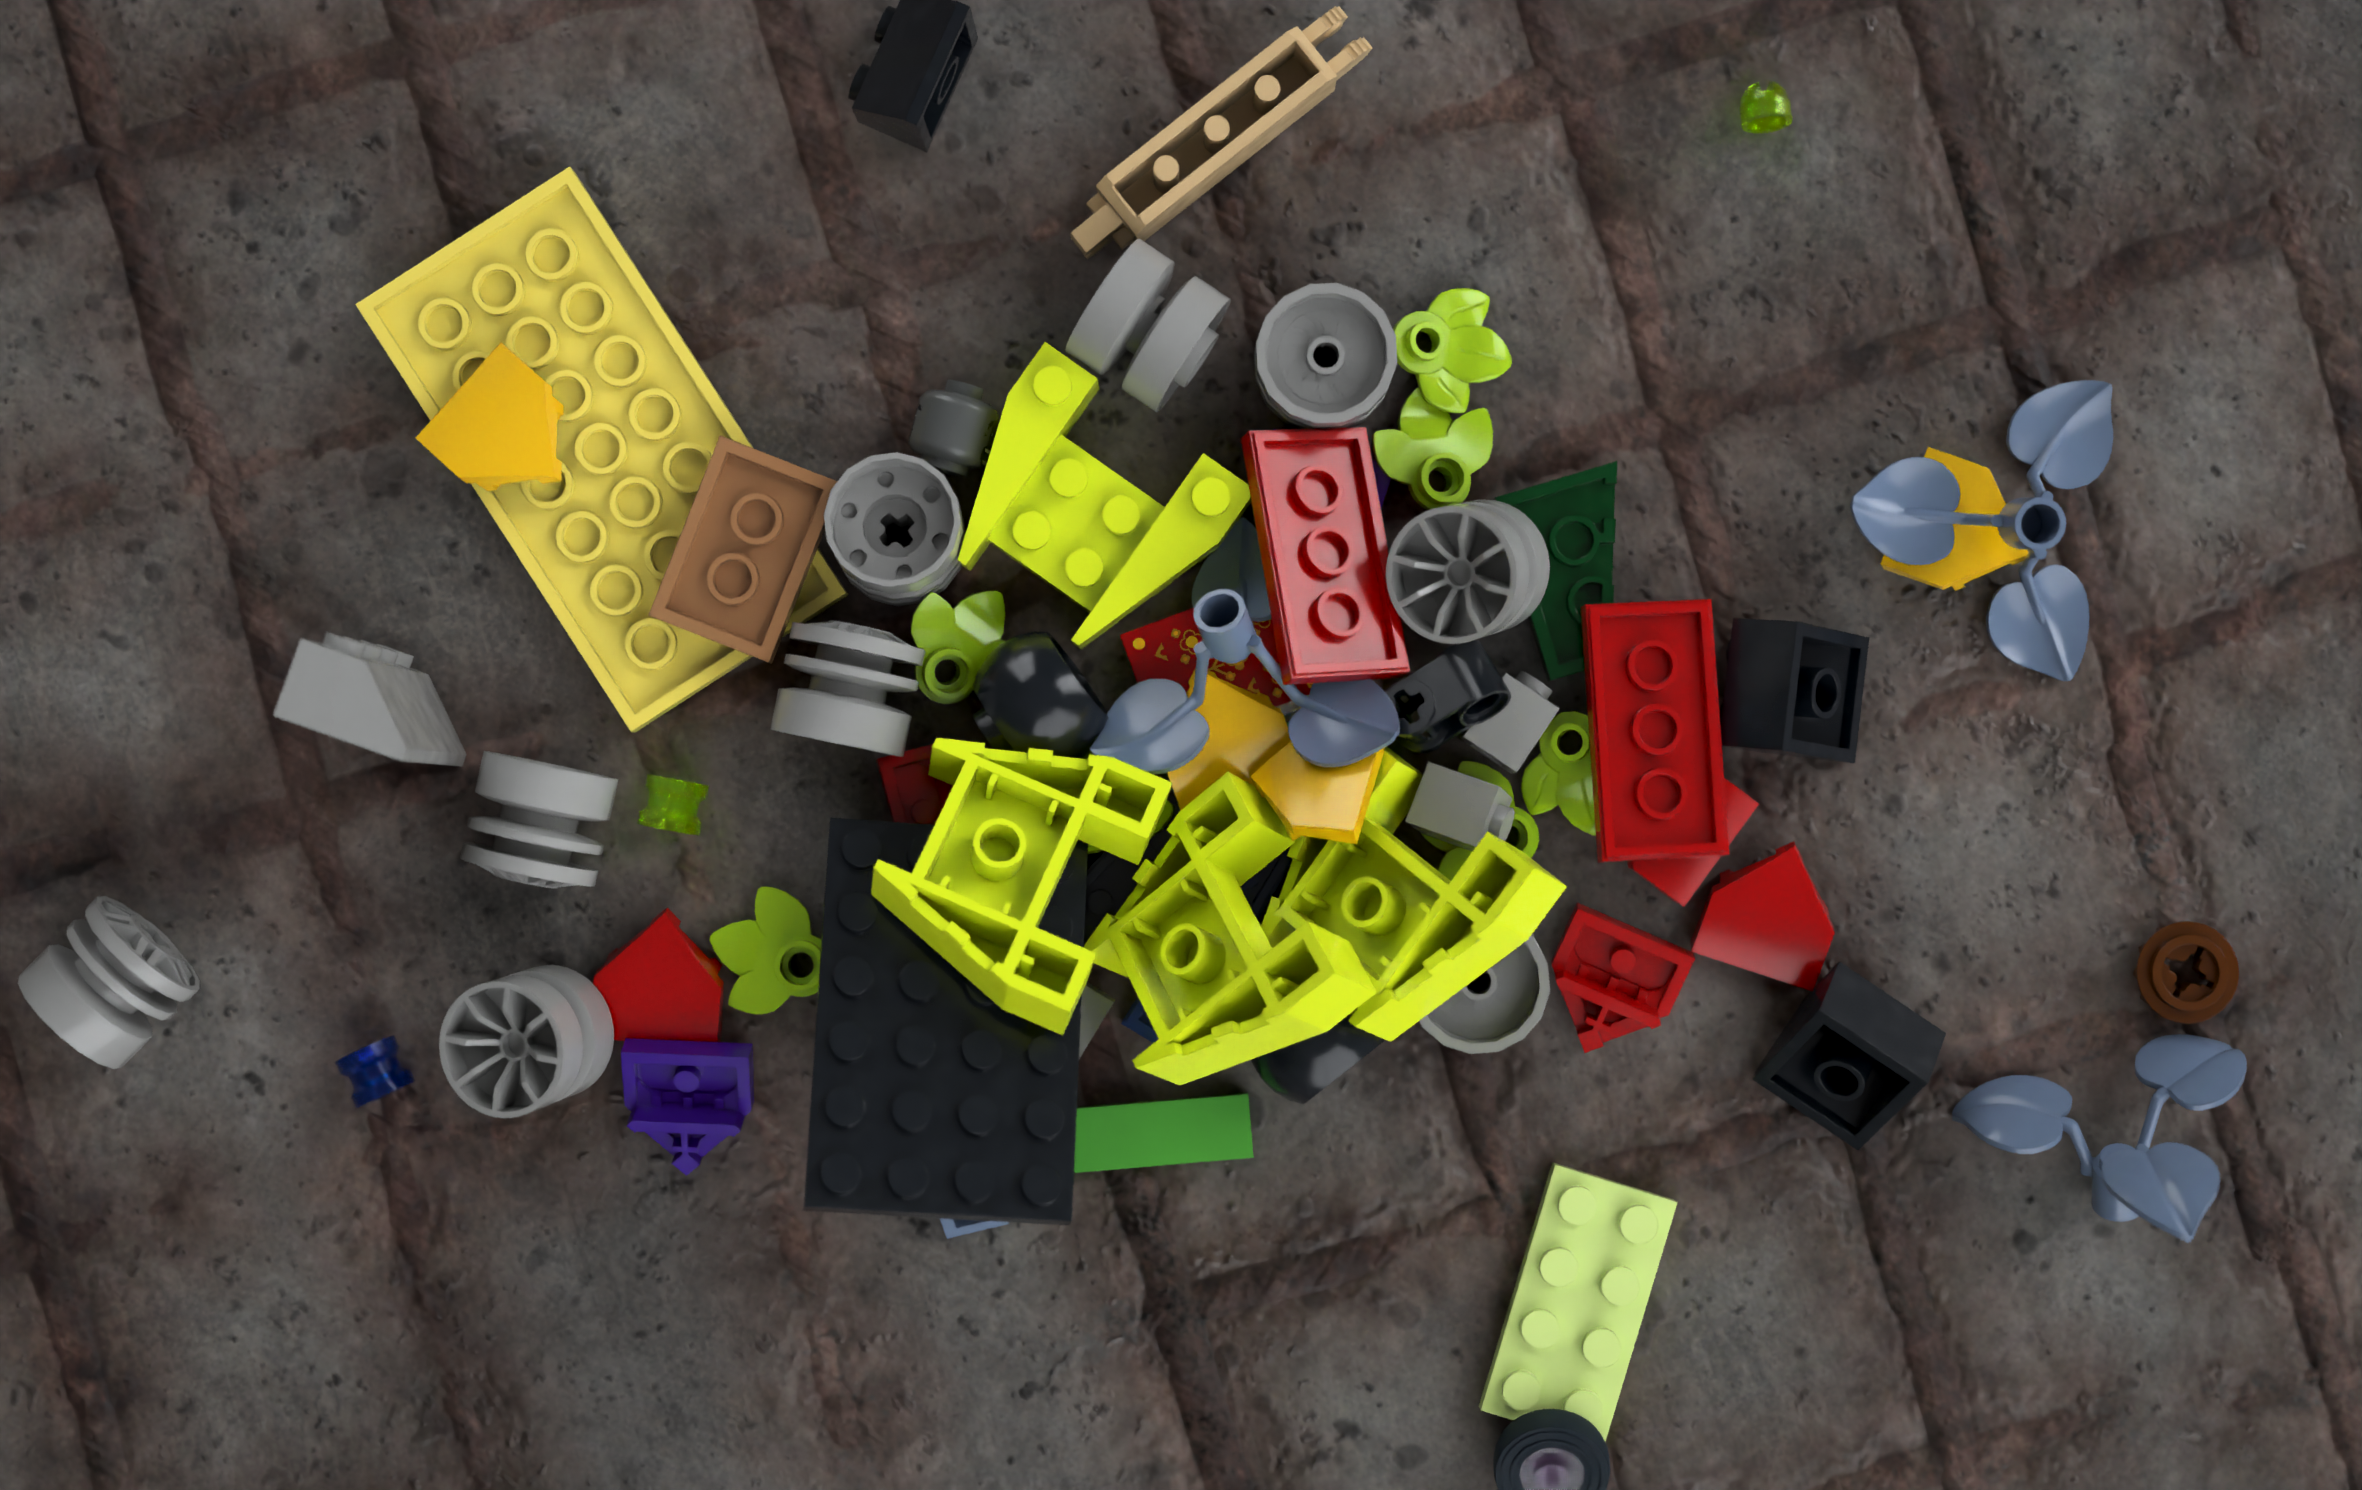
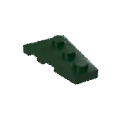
M1617 461L1493 499L1517 508L1530 518L1540 531L1548 550L1550 562L1548 585L1540 604L1528 617L1548 682L1585 671L1581 607L1585 604L1614 602L1612 577L1613 543H1615L1616 529L1614 504L1615 485L1617 484Z

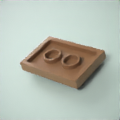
M720 435L649 616L772 664L824 534V512L830 491L837 481Z

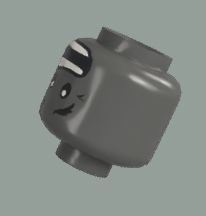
M947 380L944 390H927L920 396L908 439L909 447L914 453L920 455L921 459H924L941 473L967 478L969 469L975 470L986 465L998 426L999 414L993 406L981 401L984 389L960 381Z

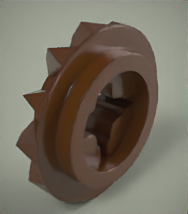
M2190 921L2173 923L2156 928L2155 933L2147 942L2138 947L2140 955L2133 975L2137 979L2141 992L2140 999L2147 1003L2159 1017L2185 1024L2203 1022L2225 1009L2236 992L2239 980L2237 957L2227 939L2210 926ZM2190 954H2192L2195 959L2192 969L2200 974V979L2208 983L2205 986L2198 983L2184 982L2179 990H2177L2174 986L2177 975L2169 970L2170 966L2165 964L2164 961L2166 959L2185 962Z

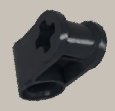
M1478 640L1454 644L1448 647L1433 661L1401 681L1393 683L1384 691L1393 702L1398 713L1400 732L1396 736L1397 739L1407 750L1422 754L1437 750L1443 744L1472 726L1491 719L1501 712L1511 700L1509 689L1483 645ZM1406 696L1409 700L1404 703L1401 697ZM1418 711L1420 719L1413 723L1411 715ZM1427 731L1430 736L1424 737L1421 733Z

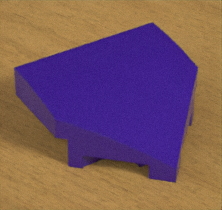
M626 1038L621 1049L624 1106L631 1111L626 1126L634 1133L645 1132L674 1156L671 1164L687 1176L700 1165L702 1157L727 1136L734 1137L742 1129L745 1116L751 1112L754 1104L753 1044Z

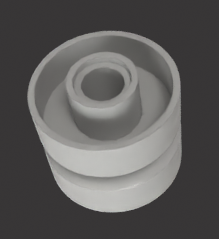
M1137 239L1116 262L1092 297L1068 340L1065 352L1099 375H1103L1113 368L1128 350L1134 356L1124 374L1121 389L1157 413L1168 402L1179 386L1185 388L1208 357L1219 337V334L1215 331L1222 321L1231 299L1197 276H1194L1180 287L1164 309H1162L1166 301L1162 296L1171 281L1175 262L1143 240Z
M1474 500L1434 508L1410 520L1398 533L1390 548L1386 564V584L1395 610L1412 630L1435 642L1461 644L1510 629L1523 622L1534 612L1540 604L1548 585L1550 573L1549 555L1540 531L1523 512L1500 501Z
M559 965L536 966L476 985L465 991L454 1001L446 1013L440 1031L439 1051L441 1064L453 1090L470 1107L492 1117H520L580 1093L594 1084L603 1074L610 1061L614 1045V1025L604 997L585 976L570 968Z

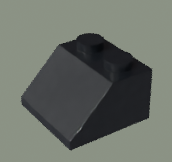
M900 0L897 8L888 6L885 9L874 37V41L880 43L871 66L863 63L859 67L848 94V99L855 101L852 110L859 123L924 152L928 151L978 40L970 6L954 0Z
M1733 618L1731 639L1726 650L1728 666L1724 700L1719 711L1722 746L1754 752L1855 763L1869 637L1799 621Z
M1839 961L1814 987L1813 992L1810 991L1757 1068L1752 1080L1856 1150H1859L1929 1083L1946 1033Z

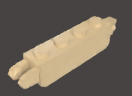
M1340 6L1330 9L1303 31L1298 26L1288 30L1107 173L1096 185L1097 194L1086 203L1093 215L1070 233V239L1086 259L1092 257L1113 240L1116 241L1122 250L1137 239L1147 240L1334 92L1336 81L1363 60L1373 49L1364 37H1360L1348 43L1340 53L1328 62L1315 49L1322 41L1340 30L1348 18Z

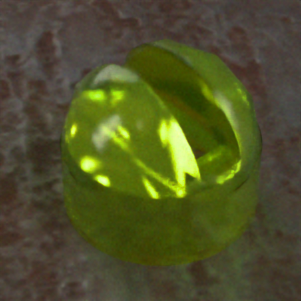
M1774 81L1768 83V88L1765 91H1761L1759 82L1753 83L1744 91L1740 98L1741 128L1748 133L1775 132L1786 128L1793 121L1791 102L1787 92Z

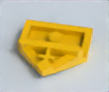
M500 342L416 436V439L467 484L476 483L486 491L497 490L501 484L536 479L542 484L560 482L562 462L556 458L557 421L564 415V405L552 396V387L513 351Z
M1931 447L1927 448L1924 457L1942 463L1953 473L1959 484L1960 500L1954 512L2000 514L2006 503L1989 468ZM1953 524L1954 545L1951 552L1944 559L1932 564L1909 565L1897 562L1883 555L1880 565L1884 570L1945 590L1952 586L1957 591L1964 588L1965 583L2011 563L2013 566L2024 561L2029 552L2028 550L2015 549L2007 545L2001 538L1998 527Z
M1195 670L1188 681L1190 686L1187 691L1188 698L1193 692ZM1208 670L1205 699L1202 705L1196 709L1209 725L1210 734L1208 741L1193 760L1174 771L1167 772L1180 810L1226 772L1252 784L1250 776L1291 742L1288 726L1281 709L1273 706L1267 695L1260 692L1258 694L1249 692L1218 678L1214 672Z
M1289 742L1250 777L1252 784L1262 798H1266L1285 825L1287 834L1292 841L1301 836L1357 844L1385 748L1358 762L1334 768L1321 767L1304 760L1296 752L1292 743Z

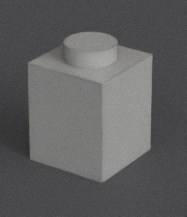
M1520 671L1516 678L1507 673L1500 675L1511 693L1509 704L1497 715L1483 723L1472 726L1461 733L1458 738L1510 774L1518 772L1560 709L1548 701L1553 691L1524 671Z
M1428 762L1405 822L1422 834L1473 852L1487 831L1504 841L1507 839L1514 820V809L1510 807L1513 798L1500 786Z

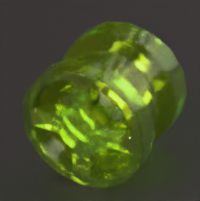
M646 774L644 786L649 792L647 806L639 811L637 824L700 836L702 822L698 817L700 803L708 798L710 785Z

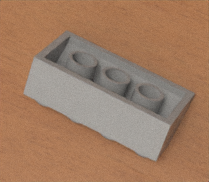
M326 632L323 643L300 639L273 716L404 762L463 766L467 755L429 674L410 668L414 656L381 644H373L364 640L359 641L346 636L341 637Z

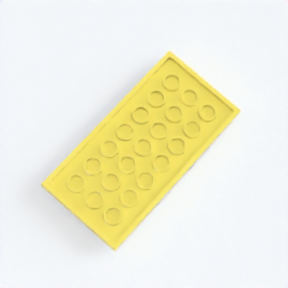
M570 166L355 304L430 421L500 342L513 351L552 387V396L564 405V415L557 421L556 458L562 462L560 482L542 484L536 479L501 484L494 491H486L476 483H471V485L631 732L639 731L753 657L649 616L719 436L721 435L751 448L753 446ZM819 548L816 551L783 637L791 632L792 622L806 623L848 595Z

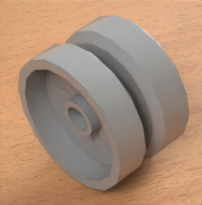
M1340 283L1308 284L1285 295L1265 316L1255 346V383L1267 408L1290 427L1296 429L1352 428L1364 422L1382 403L1397 366L1396 335L1384 310L1364 292ZM1326 349L1332 350L1336 354L1334 365L1329 368L1320 367L1314 361L1313 354L1321 356Z
M1533 933L1527 941L1486 971L1490 977L1489 986L1478 983L1473 991L1465 986L1419 1021L1422 1028L1444 1046L1469 1054L1499 1052L1523 1040L1542 1018L1550 994L1548 963Z

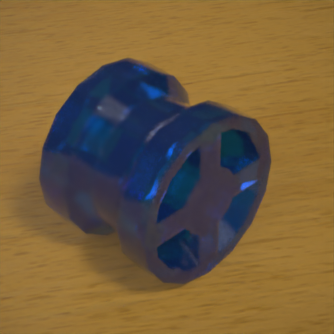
M395 1035L372 1043L335 1062L339 1074L348 1077L354 1088L351 1100L356 1109L390 1095L416 1081L411 1070L402 1067L398 1060L397 1052L400 1046Z

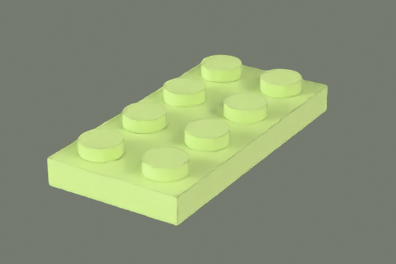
M1552 1162L1479 1403L1481 1411L1514 1421L1518 1417L1536 1410H1566L1578 1414L1591 1422L1606 1442L1678 1203L1677 1201Z

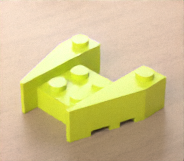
M1044 342L1007 395L958 561L963 567L971 571L991 543L1090 614L1071 639L1072 643L1082 650L1116 625L1122 618L1151 597H1154L1175 579L1218 549L1252 501L1247 483L1203 453L1164 507L1067 439L1066 436L1099 391L1098 378Z
M936 738L932 746L928 775L953 785V788L912 874L878 859L873 870L871 895L1001 1009L1063 1035L1087 983L1096 953L1039 929L1040 921L1077 840L1139 866L1164 810L1172 782L1108 756L1089 754L1088 759L1053 756V750L1028 748V753L985 748V743Z
M1386 746L1357 844L1301 836L1296 839L1295 843L1290 846L1287 854L1293 860L1279 898L1271 897L1261 928L1272 948L1306 921L1348 940L1377 992L1357 1008L1349 1022L1359 1029L1392 1042L1527 941L1567 886L1521 850L1488 831L1453 879L1450 881L1393 835L1411 808L1423 774Z
M1226 772L1179 811L1166 829L1172 835L1153 862L1148 859L1144 860L1132 877L1138 883L1115 916L1109 913L1105 915L1084 945L1085 949L1096 953L1094 964L1126 978L1129 977L1156 1032L1158 1040L1132 1060L1135 1068L1177 1085L1189 1083L1325 1033L1377 993L1350 942L1309 921L1302 924L1274 948L1271 947L1241 886L1293 845L1295 840L1292 841L1289 837L1285 825L1266 798H1262L1255 786L1229 772Z

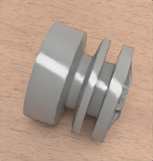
M898 452L872 455L848 468L831 489L824 512L827 543L850 584L871 600L893 606L917 604L929 592L939 594L944 591L961 570L962 565L958 561V556L966 530L959 501L944 474L924 459ZM895 525L899 530L905 531L910 527L908 532L912 542L904 548L898 542L890 544V539L887 535L888 529Z
M834 620L810 624L792 622L789 638L816 645L815 658L786 654L784 664L811 675L809 688L778 689L770 730L903 757L912 716L885 705L887 692L917 691L918 681L892 675L891 671L893 662L922 666L925 650L907 644L894 636L893 633Z
M484 751L475 792L484 798L502 804L500 817H469L468 828L495 835L493 846L463 843L460 859L476 864L493 873L496 877L519 883L553 889L576 885L595 886L598 870L570 861L573 851L602 855L604 845L578 834L579 821L610 820L619 779L546 762Z
M98 896L86 907L85 917L87 920H74L67 927L66 935L74 950L59 944L49 945L19 975L18 985L24 998L36 1014L59 1037L94 1062L117 1069L123 1067L152 1038V1027L146 1015L159 1020L171 1019L177 1013L176 1001H188L200 989V980L182 953L154 924L123 903L107 896Z

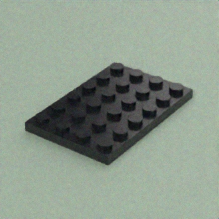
M830 817L803 1211L1070 1225L1073 1210L1082 994L1063 1035L1001 1009L871 895L873 870L877 860L879 859L912 874L935 825ZM1077 840L1038 928L1084 948L1088 844Z

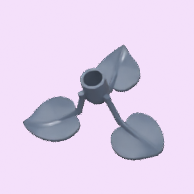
M2080 380L2056 384L2035 393L2017 408L2011 417L2007 429L2006 444L2010 454L2015 459L2032 465L2026 477L2035 497L2014 499L2002 508L2000 514L1954 512L1960 500V488L1955 476L1942 463L1925 457H1908L1887 465L1852 496L1850 503L1852 516L1864 538L1883 555L1900 563L1926 565L1947 557L1954 545L1953 524L1998 527L1999 534L2007 545L2015 549L2028 550L2029 553L2018 570L2021 582L2004 584L1993 594L1986 614V629L1992 644L2002 656L2017 665L2043 673L2060 681L2072 680L2082 661L2089 631V603L2083 584L2065 566L2048 565L2032 575V570L2038 560L2046 557V549L2055 546L2062 539L2066 530L2065 514L2062 508L2053 501V494L2045 490L2040 475L2050 486L2059 489H2075L2090 484L2103 472L2109 461L2113 444L2111 417L2112 385L2105 381Z
M1242 517L1235 523L1219 548L1208 555L1193 584V615L1202 641L1194 646L1197 660L1191 696L1188 698L1185 689L1177 682L1169 679H1147L1138 682L1127 689L1114 702L1107 713L1108 720L1097 739L1091 745L1090 750L1093 755L1113 757L1153 775L1174 771L1186 765L1203 749L1210 734L1206 719L1196 711L1205 699L1209 659L1213 657L1218 661L1232 664L1243 661L1250 653L1255 654L1290 700L1302 707L1292 716L1289 722V738L1296 752L1304 760L1314 765L1334 768L1346 766L1374 754L1390 745L1396 736L1399 735L1400 721L1397 710L1389 696L1371 679L1313 683L1309 697L1301 693L1294 684L1283 685L1281 668L1264 647L1262 639L1256 635V630L1252 621L1262 622L1272 618L1257 531L1246 518Z
M2184 1034L2165 1035L2146 1043L2136 1055L2135 1074L2140 1082L2158 1090L2151 1098L2138 1143L2135 1148L2122 1143L2110 1144L2105 1146L2096 1157L2091 1156L2078 1123L2066 1117L2072 1108V1096L2063 1087L2044 1078L2029 1075H2011L1988 1081L1973 1089L1958 1102L1953 1109L1952 1120L1965 1125L1978 1138L1989 1145L2017 1154H2035L2046 1151L2058 1144L2062 1139L2063 1131L2070 1136L2079 1156L2080 1173L2084 1176L2092 1177L2091 1204L2093 1210L2099 1216L2116 1222L2130 1221L2140 1216L2165 1232L2190 1243L2196 1234L2203 1216L2217 1196L2220 1186L2218 1167L2205 1153L2181 1143L2166 1142L2149 1149L2162 1106L2170 1097L2180 1106L2194 1111L2215 1108L2231 1099L2243 1084L2247 1070V1060L2241 1050L2233 1049L2227 1043L2200 1036Z

